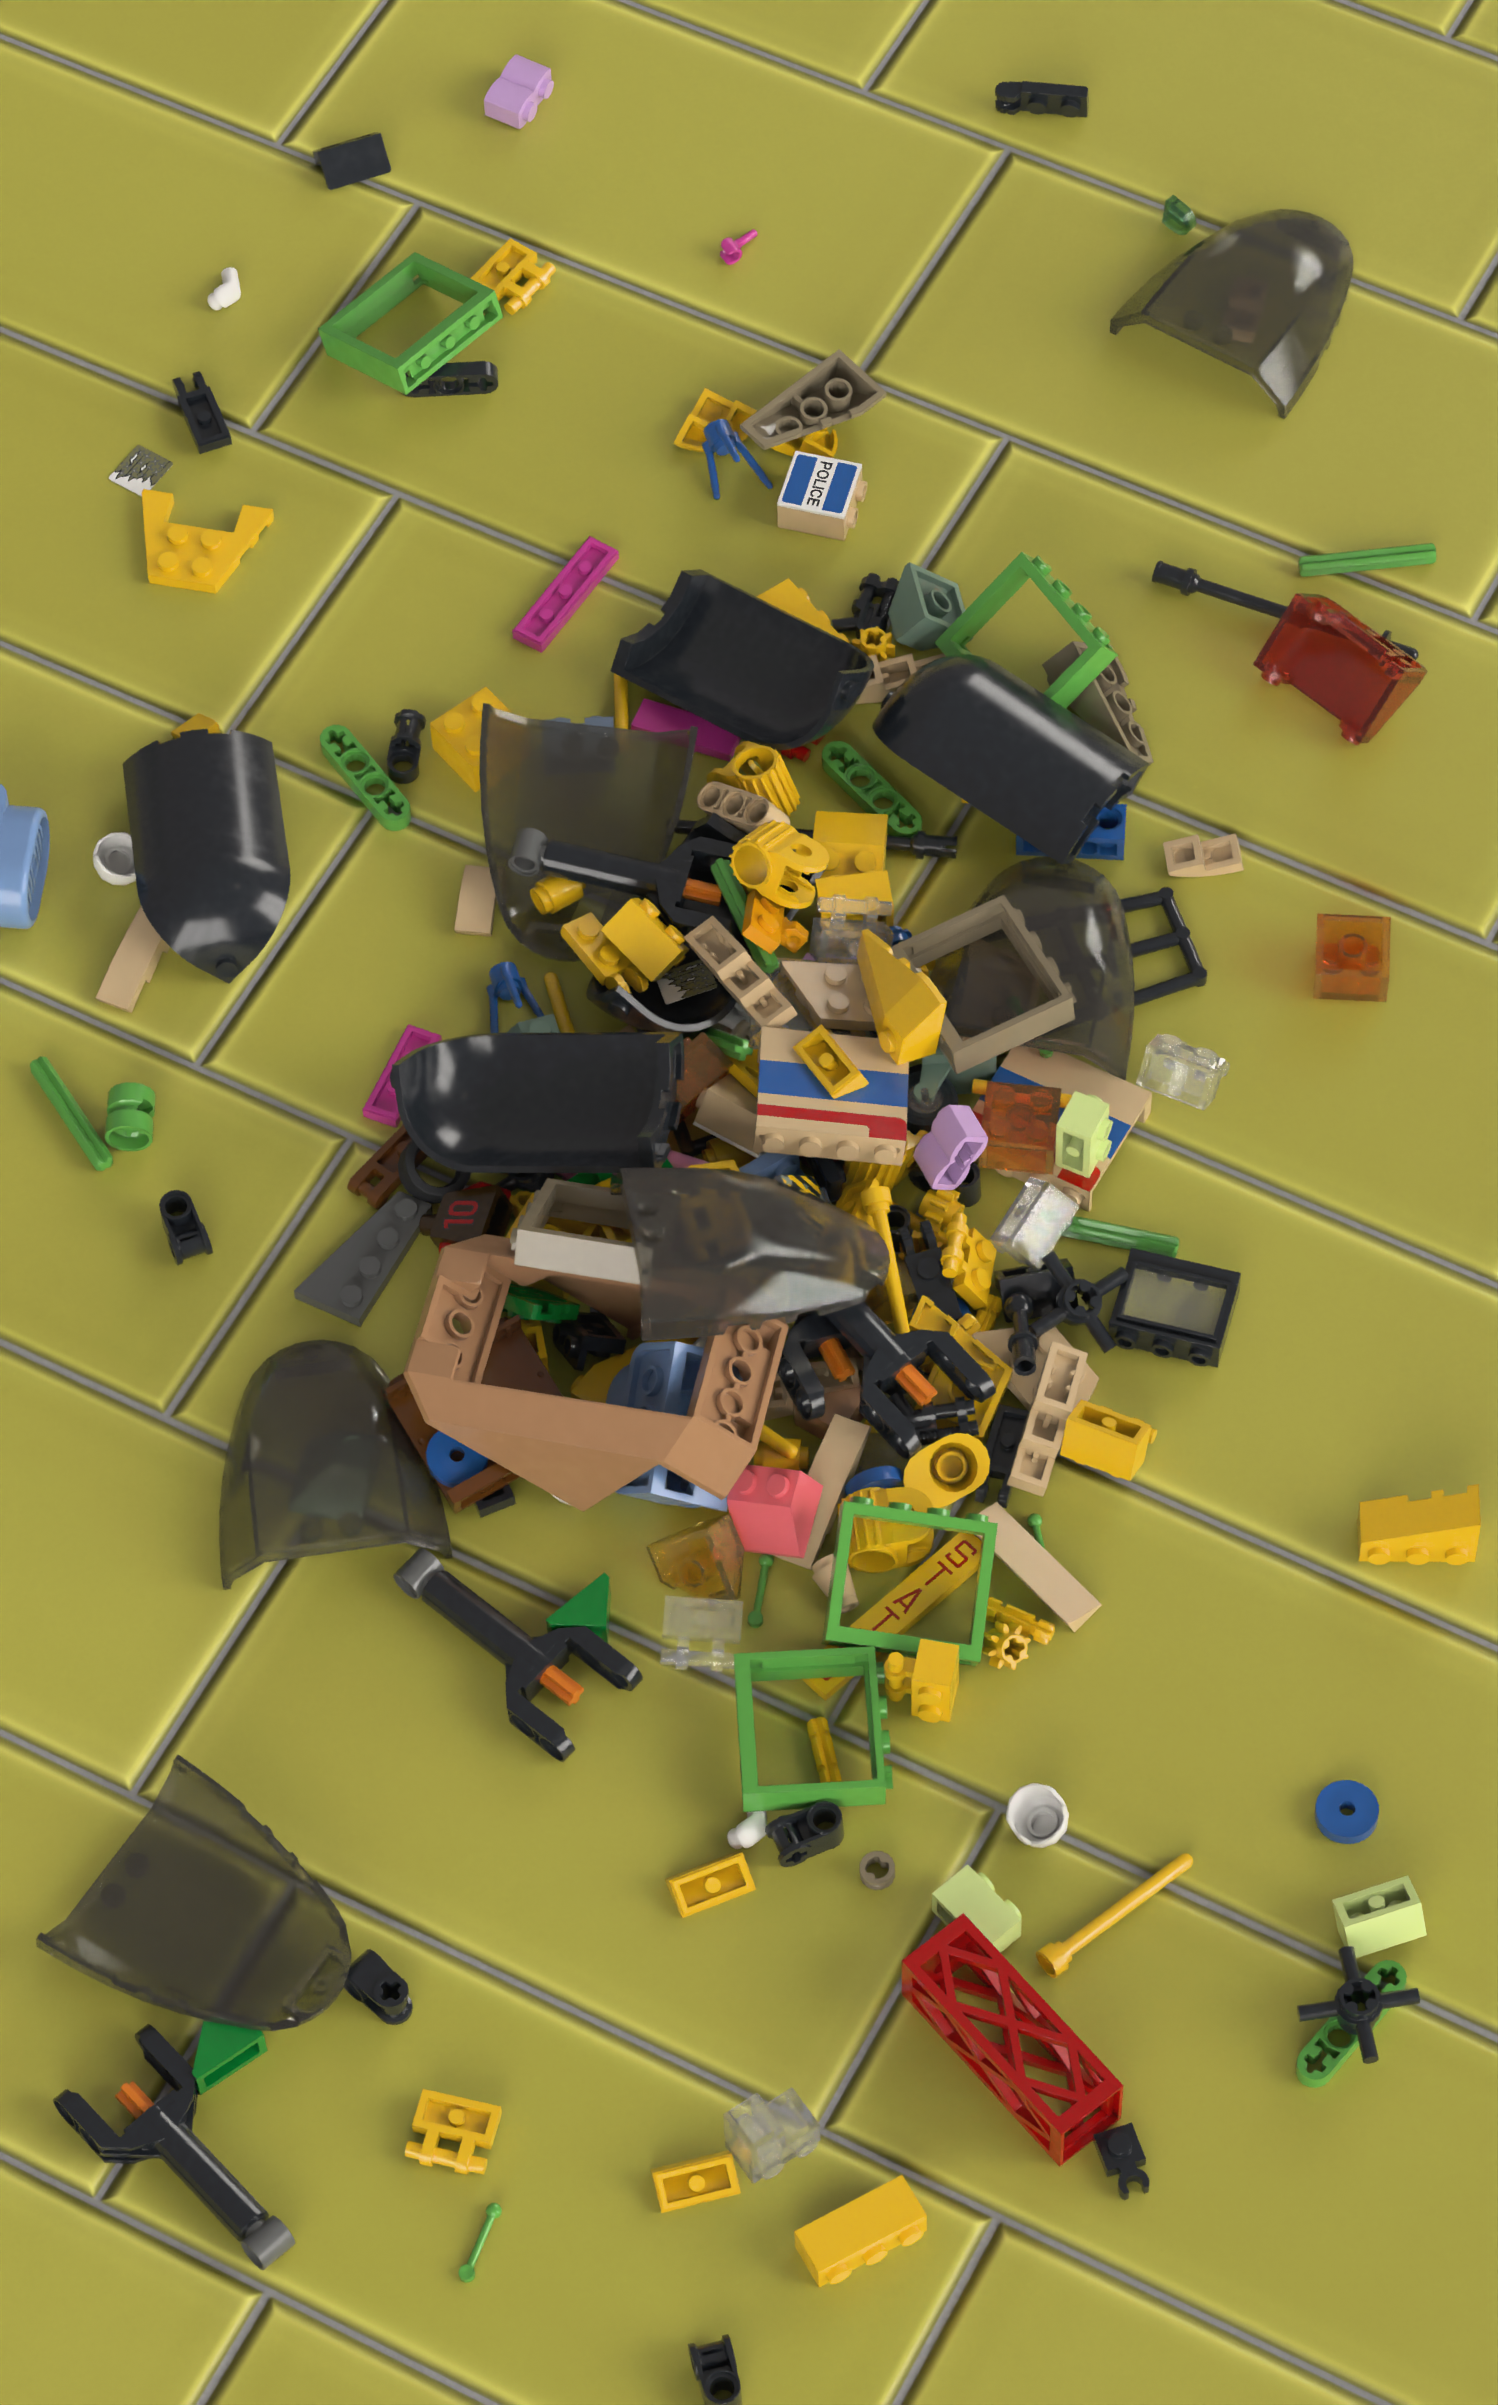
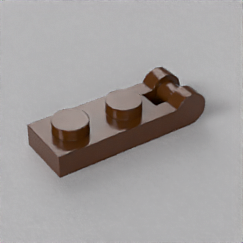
M404 1125L352 1176L347 1185V1189L356 1196L363 1195L367 1198V1203L377 1210L386 1204L390 1194L401 1184L398 1172L399 1158L404 1148L412 1140ZM422 1150L416 1155L415 1169L428 1157ZM375 1176L381 1180L376 1186L370 1183Z

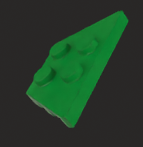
M510 1283L502 1311L508 1312L507 1316L512 1318L519 1315L521 1320H542L561 1324L562 1320H577L580 1305L543 1289Z

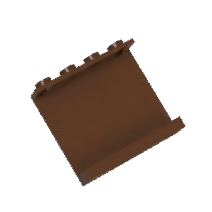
M519 1315L508 1319V1317L500 1318L481 1384L562 1396L523 1332ZM402 1373L389 1382V1387L385 1389L386 1400L428 1468L426 1458L427 1447L431 1438L439 1430L425 1423ZM455 1451L451 1454L450 1458L455 1462H459L465 1455L460 1451ZM488 1459L485 1470L453 1488L439 1483L435 1478L434 1480L456 1514L517 1480L520 1476Z

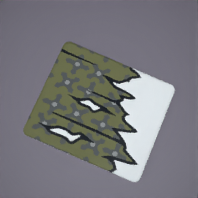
M137 445L109 476V480L142 497V490H151L173 465V462L141 445Z
M701 959L670 969L657 981L665 1004H670L717 987L713 973Z

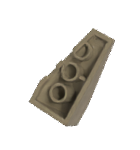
M839 349L740 424V429L763 450L861 416L884 399L887 392Z
M1072 641L1042 664L1048 675L1047 682L1050 686L1088 648L1084 642ZM1116 657L1069 706L1085 722L1148 762L1150 766L1154 762L1144 730L1134 721L1132 715L1137 710L1135 701L1127 698L1124 689L1129 684V681L1118 657Z

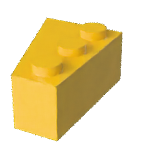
M1479 1484L1468 1485L1467 1493L1445 1496L1442 1489L1431 1491V1498L1409 1501V1497L1403 1495L1359 1502L1357 1518L1359 1561H1369L1376 1565L1388 1562H1408L1414 1565H1422L1428 1562H1447L1451 1565H1462L1467 1562H1475L1481 1527Z

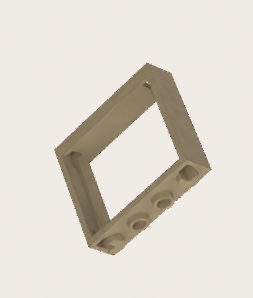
M1005 895L997 897L891 947L895 958H906L910 962V969L914 973H918L916 968L1003 929L1050 1000L965 1041L961 1039L946 1014H944L938 1047L956 1075L1075 1019L1073 1003H1076L1077 999L1072 993L1071 985L1068 982L1063 984L1059 978L1060 973L1054 959L1051 956L1045 957L1039 937L1034 931L1029 932L1027 930L1021 910L1013 908Z
M547 1178L541 1190L535 1191L533 1203H528L526 1214L520 1216L518 1228H513L510 1243H512L511 1250H515L514 1265L650 1286L677 1235L681 1199ZM554 1217L643 1231L646 1234L641 1244L543 1228L549 1218Z

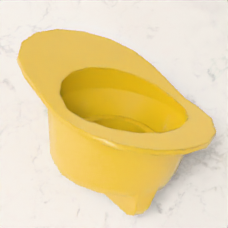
M955 1433L945 1436L918 1451L909 1459L904 1469V1487L914 1488L924 1493L930 1499L934 1508L948 1506L975 1491L984 1483L990 1469L988 1451L979 1439L969 1434Z

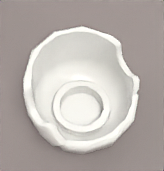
M113 832L97 842L93 852L94 868L101 879L112 885L125 886L136 881L131 835L126 832Z
M1031 1783L1020 1787L1009 1798L1006 1820L1017 1838L1025 1845H1030L1032 1848H1044L1057 1843L1067 1831L1069 1819L1067 1806L1062 1797L1052 1787Z

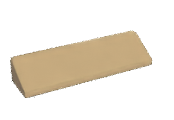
M997 1502L978 1513L988 1516V1522L998 1523L994 1554L1074 1633L1102 1606ZM976 1535L982 1541V1536Z

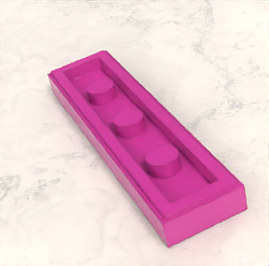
M589 536L512 630L513 638L542 653L619 559V551Z

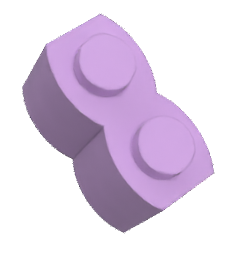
M517 54L514 55L484 98L485 115L517 129H521L526 122H531L537 113L538 105L543 99H548L552 93L554 82L551 78V68Z
M949 1104L938 1112L932 1123L931 1131L920 1139L914 1151V1159L932 1189L954 1190L968 1175L970 1164L986 1148L988 1136L970 1106Z

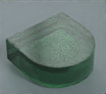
M1172 195L1165 201L1162 218L1163 224L1179 235H1186L1196 227L1195 215L1184 202L1175 195Z

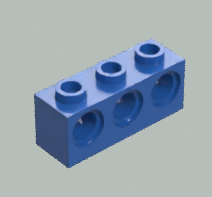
M1117 804L1111 811L1104 807L1096 816V819L1099 820V825L1090 835L1076 858L1124 860L1127 804ZM1016 835V855L1049 857Z

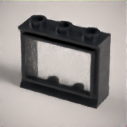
M1131 1248L1125 1268L1129 1275V1280L1120 1285L1108 1326V1333L1116 1345L1123 1349L1135 1348L1152 1352L1154 1355L1162 1358L1174 1357L1187 1360L1196 1366L1209 1365L1218 1368L1240 1291L1241 1273Z

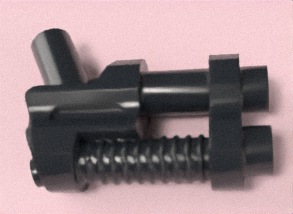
M869 573L867 577L861 580L859 599L853 601L851 610L854 617L831 620L832 627L838 633L856 631L857 639H860V629L865 630L878 626L886 633L889 620L888 612L899 581L895 578H888L887 581L882 582L879 575ZM874 597L882 598L880 604H873L872 601Z
M901 1391L889 1397V1400L915 1426L916 1435L920 1440L921 1446L932 1444L945 1436L955 1433L969 1434L971 1436L979 1435L977 1420L968 1421L967 1415L976 1414L973 1399L965 1400L964 1396L955 1397V1402L933 1405V1401L923 1405L922 1409L914 1411ZM958 1417L959 1426L937 1429L936 1420Z

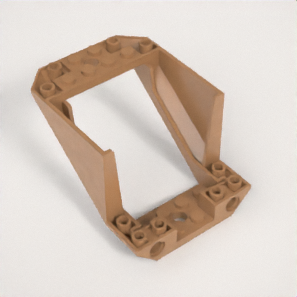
M484 1234L445 1246L441 1249L403 1372L426 1424L582 1512L658 1464L721 1500L726 1498L756 1453L789 1328L776 1309L720 1276L709 1272L661 1264L650 1286L514 1265L515 1250H511L512 1243H510V1238ZM543 1279L628 1328L627 1337L632 1340L698 1305L713 1313L687 1415H676L481 1384L511 1280L521 1286H528ZM452 1318L460 1322L461 1328L464 1331L463 1334L454 1329ZM732 1366L739 1369L742 1381L734 1376Z

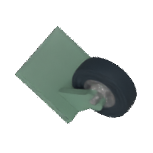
M937 1047L936 1054L923 1057L922 1070L910 1073L908 1076L907 1130L913 1134H917L920 1130H925L929 1133L934 1119L942 1108L949 1104L958 1105L957 1094H972L974 1078L987 1081L992 1080L996 1073V1056L957 1075L939 1047Z

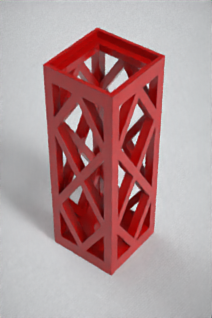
M964 1913L902 1960V1995L1059 2167L1091 2143L1094 2134L1106 2131L1121 2119L1124 2085ZM966 1964L986 1987L953 1977L952 1974ZM955 1990L996 2002L999 2014L957 2002ZM968 2018L1002 2028L1004 2045L987 2040ZM1018 2033L1033 2037L1055 2061L1021 2051ZM1024 2064L1066 2077L1068 2090L1026 2077ZM1037 2093L1071 2103V2107L1058 2116ZM1096 2108L1100 2109V2111L1084 2123L1083 2119ZM1067 2131H1068V2132H1072V2133L1069 2134L1066 2138H1064L1065 2133H1066Z

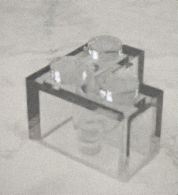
M792 2087L768 2103H765L760 2095L756 2093L723 2114L726 2148L732 2153L734 2159L753 2184L762 2178L767 2180L776 2176L784 2168L785 2163L796 2156L802 2158L810 2154L820 2141V2124Z

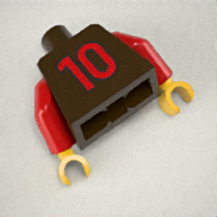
M479 1181L460 1191L447 1192L442 1197L437 1214H423L419 1222L420 1232L423 1236H430L439 1249V1254L445 1246L484 1234L503 1237L512 1211L513 1215L517 1218L531 1193L521 1191L514 1196L511 1195V1190L483 1181Z

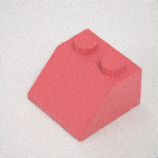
M747 1465L727 1496V1505L736 1549L745 1552L804 1559L823 1485L799 1470Z

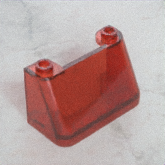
M1307 593L1295 594L1253 663L1255 667L1262 671L1261 677L1275 686H1279L1280 683L1291 684L1340 720L1339 727L1343 730L1341 736L1355 745L1369 743L1420 685L1428 672L1422 664L1335 601L1323 595Z

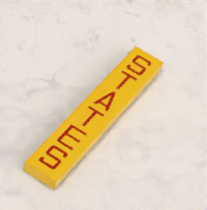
M959 1532L849 1627L903 1635L978 1571L982 1541L974 1534ZM827 1645V1646H826L825 1648H823V1649L846 1648V1647H839V1646ZM875 1652L876 1657L881 1654L880 1652ZM854 1676L802 1680L826 1701Z

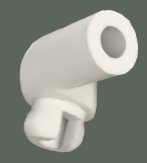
M229 267L221 272L223 284L215 288L214 293L208 295L207 302L213 310L217 311L222 309V307L227 308L240 299L241 289L238 272L235 268Z
M766 1811L747 1812V1819L739 1823L736 1828L729 1830L727 1839L732 1848H749L765 1837V1828L767 1826Z

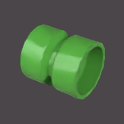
M125 1082L110 1088L107 1100L108 1116L105 1125V1140L111 1147L123 1151H139L146 1149L153 1142L154 1122L152 1118L155 1115L156 1096L150 1087L139 1083Z

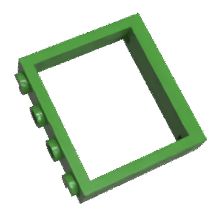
M414 252L319 327L318 331L328 356L407 395L502 319L503 314L494 290ZM418 275L419 277L413 281V278ZM423 284L463 303L462 306L397 358L356 339L357 336Z
M1021 552L935 641V644L945 656L955 654L972 655L965 645L1031 578L1088 646L1043 693L1066 709L1118 654L1108 644L1110 642L1109 635L1098 626L1095 628L1089 621L1092 618L1090 612L1077 602L1075 604L1070 599L1072 591L1059 579L1054 580L1049 574L1052 571L1051 566L1046 564L1039 555L1033 558Z
M853 1496L850 1498V1502L844 1501L839 1509L822 1644L846 1648L875 1646V1652L887 1654L899 1652L903 1656L915 1658L917 1656L920 1637L839 1626L853 1518L857 1517L982 1536L969 1645L928 1639L959 1645V1664L970 1666L979 1664L981 1661L998 1523L988 1522V1516L975 1513H967L965 1518L951 1517L949 1510L941 1508H927V1513L912 1511V1505L900 1502H889L888 1507L873 1505L874 1500L866 1497Z
M875 1646L734 1654L743 1812L805 1809L821 1801L832 1802L838 1807L883 1805L886 1803V1789H893L892 1765L884 1766L883 1755L890 1754L889 1730L881 1729V1719H887L888 1717L886 1695L879 1696L878 1684H885L883 1662H876ZM864 1676L872 1780L758 1786L752 1682Z

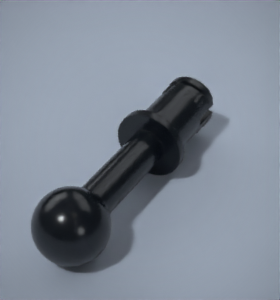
M1016 1292L1011 1294L1004 1304L1005 1313L1013 1321L1014 1333L1008 1339V1349L1013 1356L1015 1372L1020 1376H1029L1036 1370L1035 1351L1038 1348V1339L1032 1332H1029L1028 1319L1034 1312V1302L1028 1294Z

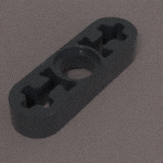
M487 361L446 363L405 396L416 398L488 394L495 391L498 387V368L493 363ZM446 377H453L457 380L442 381L441 379Z

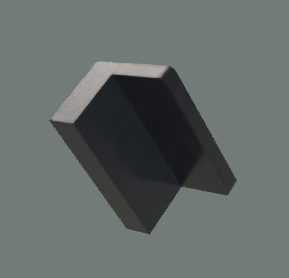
M379 132L312 151L316 164L321 165L329 190L391 171L382 135Z
M1067 1258L1060 1259L1072 1279L1075 1280L1071 1263ZM1044 1262L993 1271L995 1286L1001 1295L1003 1315L1007 1323L1013 1321L1006 1315L1004 1304L1006 1299L1016 1292L1028 1294L1034 1302V1312L1029 1319L1043 1317L1056 1308V1297L1061 1288ZM1075 1293V1299L1069 1302L1073 1309L1079 1306L1077 1293Z

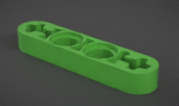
M332 725L325 728L320 735L321 751L325 758L384 828L390 831L405 829L411 822V809L406 797L350 730L341 725ZM333 740L338 743L342 742L344 753L342 754L340 747L336 743L330 742ZM352 761H361L365 764V767L360 771L353 772L346 768ZM373 784H380L385 787L384 791L378 795H371L366 792V789ZM390 802V807L394 812H401V815L389 814L387 803Z
M833 741L823 748L822 767L824 771L866 813L888 814L887 833L889 835L911 837L914 834H918V830L922 831V817L919 812L849 744L842 741ZM844 757V764L838 759ZM856 776H865L870 782L866 786L858 787L853 785L851 780ZM887 798L893 802V805L887 809H880L873 803L877 799ZM900 821L906 826L900 828ZM910 824H912V828H911V829H909V828L907 827V826L910 825Z
M1384 1960L1378 1962L1364 1978L1370 1980L1379 1989L1381 1976L1384 1978H1388L1390 1975L1395 1976V1985L1387 1984L1381 1991V1993L1405 1989L1407 1975L1405 1969L1399 1963L1392 1960ZM1391 2008L1382 2010V2014L1379 2020L1375 2023V2026L1381 2021V2019L1387 2014V2012ZM1337 2016L1330 2017L1297 2057L1296 2075L1303 2085L1312 2088L1324 2086L1359 2046L1357 2035L1350 2033L1348 2035L1351 2040L1346 2046L1338 2047L1329 2042L1327 2036L1331 2031L1343 2030L1337 2021ZM1323 2050L1327 2056L1322 2061V2072L1319 2070H1314L1312 2073L1307 2072V2062L1315 2064L1321 2057Z

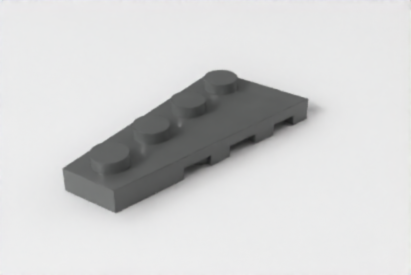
M398 1191L294 1290L295 1299L361 1327L418 1237L421 1216L433 1213L432 1205Z

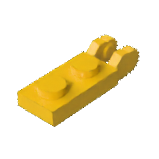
M592 912L562 926L561 936L602 986L605 985L610 990L620 985L629 994H631L629 985L638 993L649 988L647 977L601 931L604 926Z

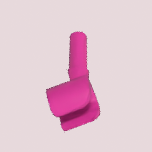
M752 229L734 241L730 237L723 239L721 243L723 250L720 252V256L726 264L732 265L740 260L742 257L740 248L757 237V231Z

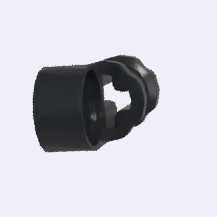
M403 709L395 714L396 732L391 737L387 756L388 776L398 784L411 783L419 775V757L422 746L419 737L421 730L425 728L426 724L425 716L418 711ZM401 761H406L413 765L407 771H398L394 768V765Z

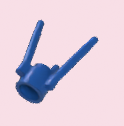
M718 419L709 423L704 428L703 432L707 441L702 444L707 458L711 488L715 500L720 498L714 459L715 452L719 456L730 454L737 463L740 462L737 448L768 489L773 488V484L741 442L736 431L733 432L729 421Z
M501 962L491 968L489 977L492 984L486 987L490 1004L491 1033H499L497 1001L499 996L503 1000H513L515 1006L521 1008L522 1002L519 995L522 993L537 1018L545 1016L530 992L525 978L520 977L517 966L514 963Z

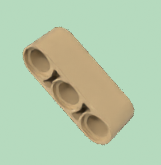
M718 781L707 783L697 796V805L708 815L716 813L736 829L747 834L765 822L770 823L773 820L776 822L784 821L790 825L789 817L766 798Z

